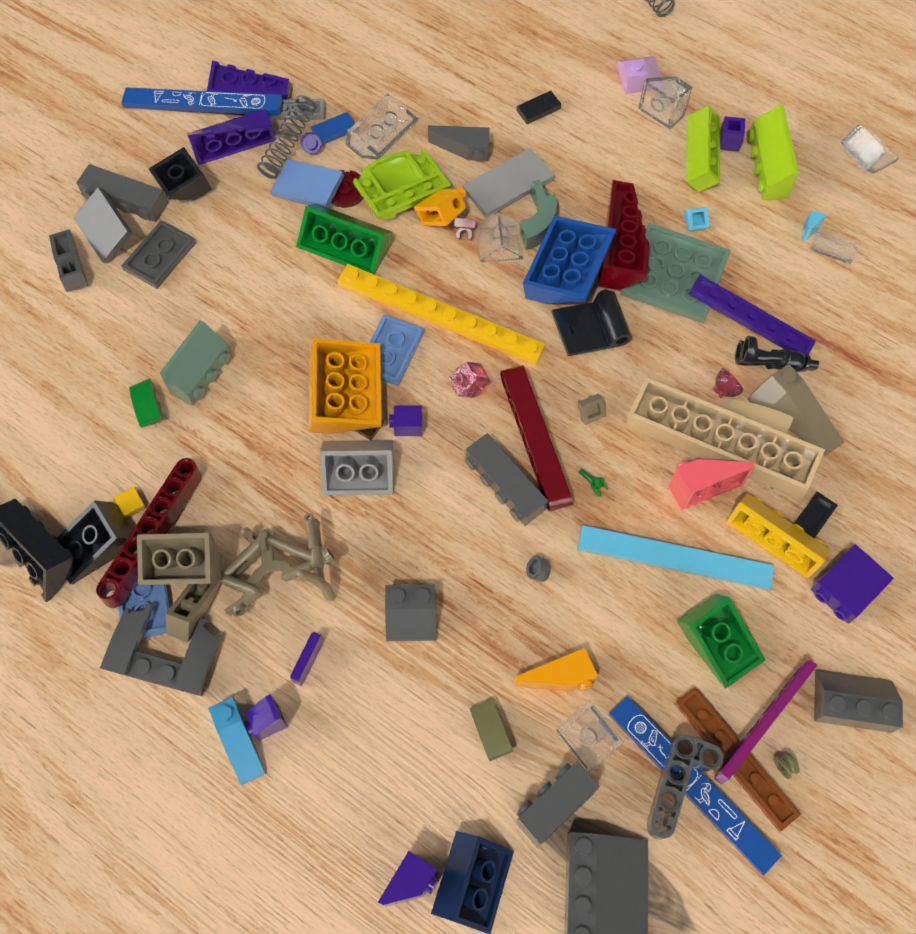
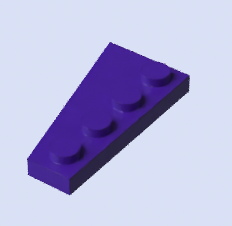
M212 60L207 91L282 95V99H288L290 83L287 78L267 73L260 75L250 69L243 71L236 69L234 65L228 64L223 66L219 62Z

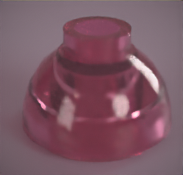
M722 368L718 372L715 386L712 388L720 399L724 396L735 397L743 393V387L726 368Z

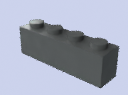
M88 164L76 182L84 198L89 199L97 187L102 188L116 208L124 213L138 215L144 220L149 219L156 222L168 204L162 189Z
M488 433L466 448L465 462L468 467L479 473L482 483L486 487L490 486L493 489L496 499L502 505H507L511 516L517 522L521 521L526 526L547 510L548 500Z

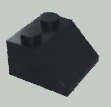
M185 147L149 168V171L168 199L196 200L212 190L204 174Z

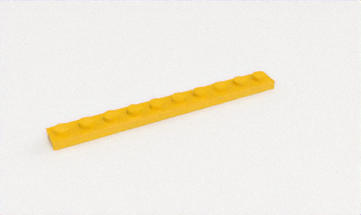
M349 264L346 265L337 280L339 286L535 366L545 348V343Z

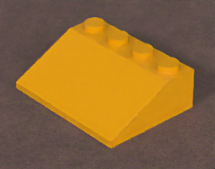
M312 338L309 351L308 432L333 434L381 427L380 344Z

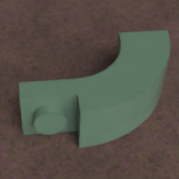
M540 180L532 181L531 196L537 212L531 218L522 220L520 223V236L526 250L542 243L552 219L556 215L557 201L555 194L548 196L547 188L542 186Z

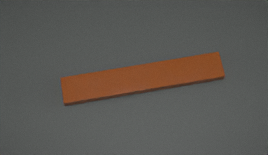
M694 687L674 704L704 741L714 744L721 749L723 753L722 763L724 764L739 745L740 740L696 687ZM749 753L733 776L775 828L781 832L801 814Z

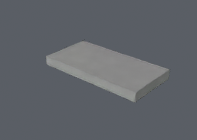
M529 148L464 184L463 189L487 218L530 194L532 181L540 180L542 186L553 181L555 175L535 152Z

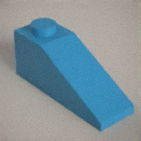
M231 697L209 707L208 709L217 733L240 784L243 785L266 774L253 739L246 729L245 719L239 703Z

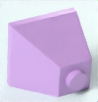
M655 56L616 62L625 94L664 89V83Z

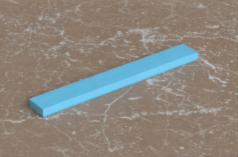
M584 525L581 528L577 549L580 551L770 590L772 587L774 565Z

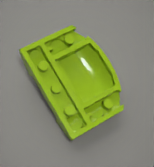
M410 150L384 156L366 166L358 180L355 177L353 184L377 219L396 218V214L414 207L436 191L451 188V184L426 150H421L422 155L410 154Z

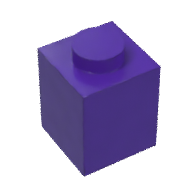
M724 117L720 129V149L739 151L745 135V118Z
M394 405V414H389V428H394V436H422V405Z

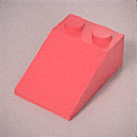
M706 459L690 462V460H687L677 466L669 488L680 509L683 510L744 485L754 470L755 465L753 462Z

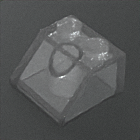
M676 76L646 78L638 109L671 130L685 116L692 86Z
M859 124L841 141L845 147L843 149L844 153L851 159L855 157L858 161L857 167L864 173L868 171L874 174L899 159L872 130L862 124Z

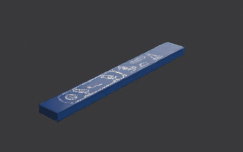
M126 87L121 104L123 108L250 114L265 109L268 115H280L283 99L282 95Z
M627 696L608 715L663 771L672 742ZM672 767L670 769V776L675 781H681V771L678 768ZM692 768L685 796L761 875H765L782 855L699 769Z

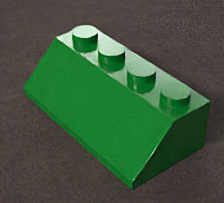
M312 204L305 206L296 247L344 266L349 264L375 275L388 251L392 231L322 205Z

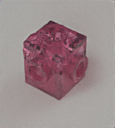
M466 362L459 366L456 372L449 377L454 391L460 397H477L481 390L491 382L482 364L475 362Z

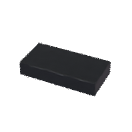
M548 91L518 105L517 112L525 123L529 124L561 109L562 104L552 91Z
M817 492L794 524L801 526L805 533L815 538L838 505Z

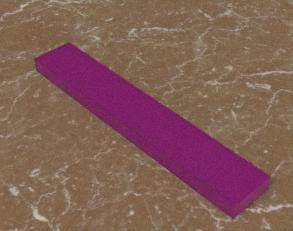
M811 659L807 660L797 669L714 775V779L721 785L732 777L818 666Z

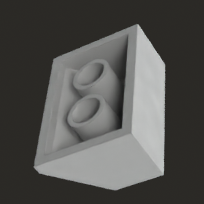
M393 440L323 441L320 449L322 495L393 494Z

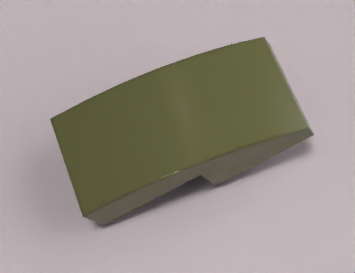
M491 699L470 708L489 761L514 752L494 700Z

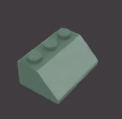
M199 320L160 372L170 394L194 406L197 400L203 397L208 385L215 381L222 366L229 362L231 352L228 344L208 325Z

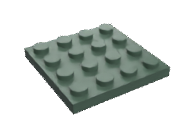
M649 223L645 233L646 240H649L650 244L647 278L623 288L620 295L704 323L710 306L688 293L700 274L718 284L731 250Z

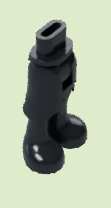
M747 336L745 341L740 340L735 352V363L741 366L765 365L767 369L775 368L781 370L790 364L796 372L814 371L819 367L818 360H812L810 355H804L799 351L771 349V352L761 350L758 348L757 338L753 336Z

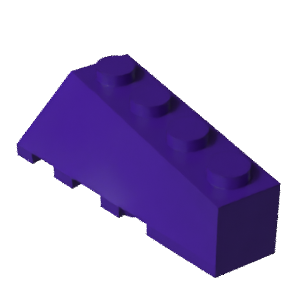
M263 109L187 133L199 166L273 142L275 134L268 114Z

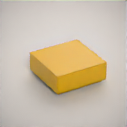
M135 487L113 497L124 519L146 509Z

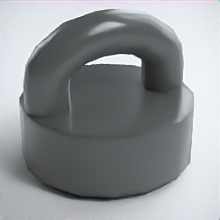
M533 556L527 563V576L530 579L545 582L550 575L548 560L541 556Z

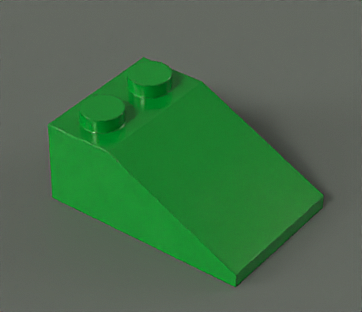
M715 594L677 620L688 641L724 688L729 687L766 661L730 597Z

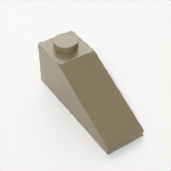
M222 582L188 584L166 613V634L189 642L199 619L205 618Z

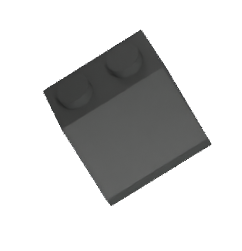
M435 584L385 585L386 642L436 641Z

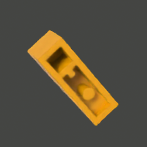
M583 648L516 676L514 684L516 687L567 691L579 688L580 691H584L594 686L593 682L598 675L586 649Z

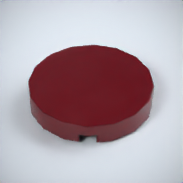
M339 170L343 172L344 178L331 204L341 208L353 207L364 199L353 184L355 177L358 180L361 175L352 170H349L350 172Z

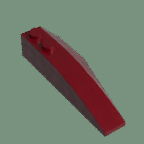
M612 181L605 227L616 229V234L600 268L598 282L600 287L621 290L647 278L650 244L649 240H646L645 225H642L641 210H638V199L633 183Z

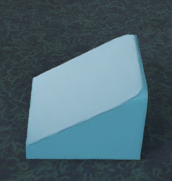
M707 207L683 211L688 231L710 228Z
M815 211L809 213L804 223L802 241L809 239L821 227L826 214Z

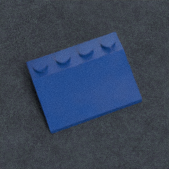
M554 215L523 281L525 299L545 304L586 301L616 234V229Z

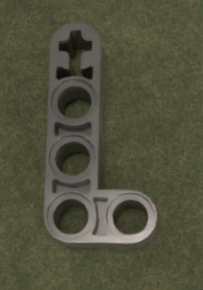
M681 735L671 743L647 822V831L652 838L662 840L674 833L692 768L705 772L718 768L723 762V753L719 747L689 735ZM679 742H683L688 746V755H682L678 751L677 744ZM705 751L712 753L714 756L713 765H709L704 761L703 753ZM672 767L678 768L681 771V781H675L670 776V769ZM664 793H669L674 797L673 807H667L663 803L662 796ZM664 813L671 814V816L664 817L663 826L667 827V830L659 833V827L655 826V823L662 820Z

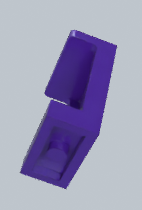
M855 544L811 588V591L820 602L826 603L833 610L838 619L849 624L863 612L894 578Z

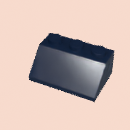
M456 831L431 914L486 934H491L514 851L479 836Z

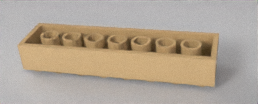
M648 377L645 378L626 422V427L702 459L753 462L755 468L748 478L800 500L803 499L809 490L825 449Z

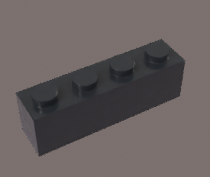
M16 498L0 505L1 543L7 550L12 548V554L19 567L25 565L30 575V582L33 586L39 584L43 590L42 598L45 602L50 601L72 574L74 562L72 553L68 549H64L59 544L56 536L50 534L45 529L43 523L40 520H36L31 515L29 509L25 505L22 506Z

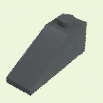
M428 125V142L466 160L488 161L490 128Z

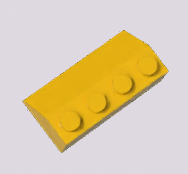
M748 493L739 502L726 522L807 579L824 563L830 552V549L821 540L811 537L805 533L801 526L792 524L780 512L770 509L763 504L761 499Z

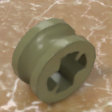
M784 752L782 758L779 756L774 758L777 769L786 779H790L792 773L798 774L800 772L798 763L789 752Z

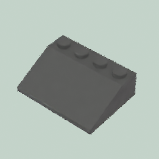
M570 832L567 834L564 934H648V840L593 833Z

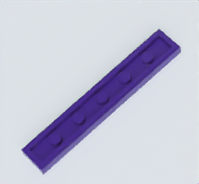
M701 274L688 293L783 349L799 351L804 355H809L816 342L811 337Z

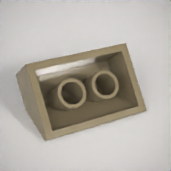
M211 533L137 535L138 585L211 584L221 581V556Z

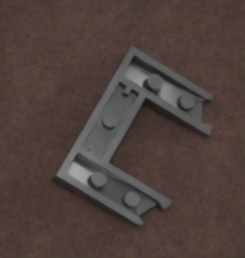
M146 604L144 605V610L130 612V609L126 608L107 647L100 669L202 697L222 635L217 633L213 636L205 628L208 622L200 618L182 664L140 653L138 650L154 606Z

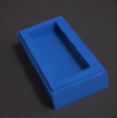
M348 112L311 126L312 132L320 137L322 145L357 131L356 124Z

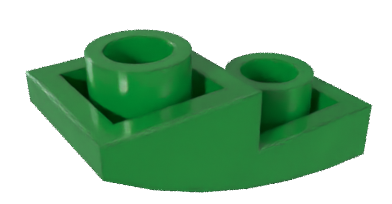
M149 378L130 386V396L139 426L143 428L162 420L161 405L156 399L155 386L152 380Z

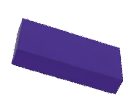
M316 632L311 633L290 675L293 683L299 686L303 685L324 642L320 634Z

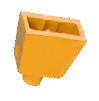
M461 186L455 189H440L415 205L414 209L422 226H447L465 209L463 198L466 197V191Z

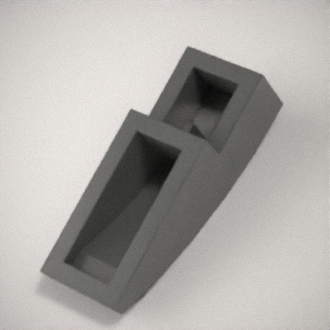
M68 229L49 235L53 258L58 268L59 278L66 292L87 286L86 276L71 230Z

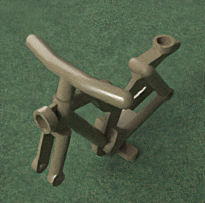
M307 513L304 516L309 550L277 538L275 532L271 529H263L258 535L248 527L240 531L242 537L250 542V545L221 571L222 577L220 582L243 592V595L238 601L224 609L227 615L238 617L247 612L246 606L262 596V591L259 588L261 579L272 571H282L281 579L285 582L296 577L310 582L322 591L327 601L334 600V592L329 583L325 581L323 571L324 565L334 560V556L327 547L322 549L320 521L311 513ZM274 547L305 559L308 562L293 568L287 562L274 560ZM261 555L262 565L253 572L248 581L245 582L238 579L237 577Z

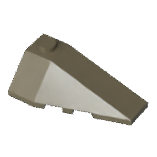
M790 364L770 376L747 399L751 403L766 406L794 417L788 431L801 437L803 441L825 449L823 453L825 456L844 443L806 382Z

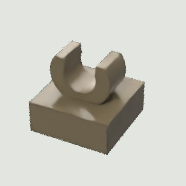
M599 393L593 396L590 395L584 400H578L581 420L585 425L606 416L603 397Z

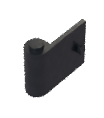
M604 289L597 293L592 303L558 308L551 311L567 356L620 347L632 340V334L614 291Z

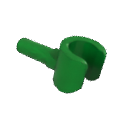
M584 469L579 470V474L591 484L596 496H601L599 488L604 487L608 490L603 478H594Z

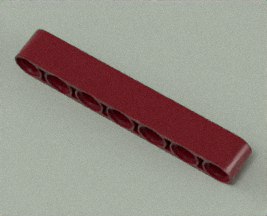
M520 365L501 370V381L542 495L548 500L547 510L551 512L572 506L573 502L569 487L524 366Z
M183 458L176 463L98 583L96 593L107 607L117 608L121 606L138 581L137 554H134L137 550V535L147 534L151 529L155 530L149 534H167L200 483L201 474L195 461L191 458ZM167 509L166 512L159 514L162 510ZM129 569L126 574L120 575L124 570ZM115 590L111 596H107L110 591Z

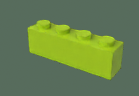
M709 105L688 116L686 181L689 186H692L698 192L720 183V116Z

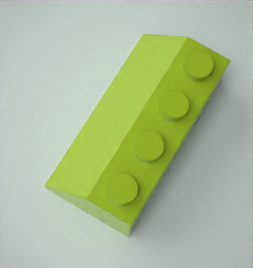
M779 105L753 120L751 129L747 131V141L751 144L750 156L752 159L754 158V174L758 177L757 188L758 192H761L762 200L788 199L799 174L784 105Z

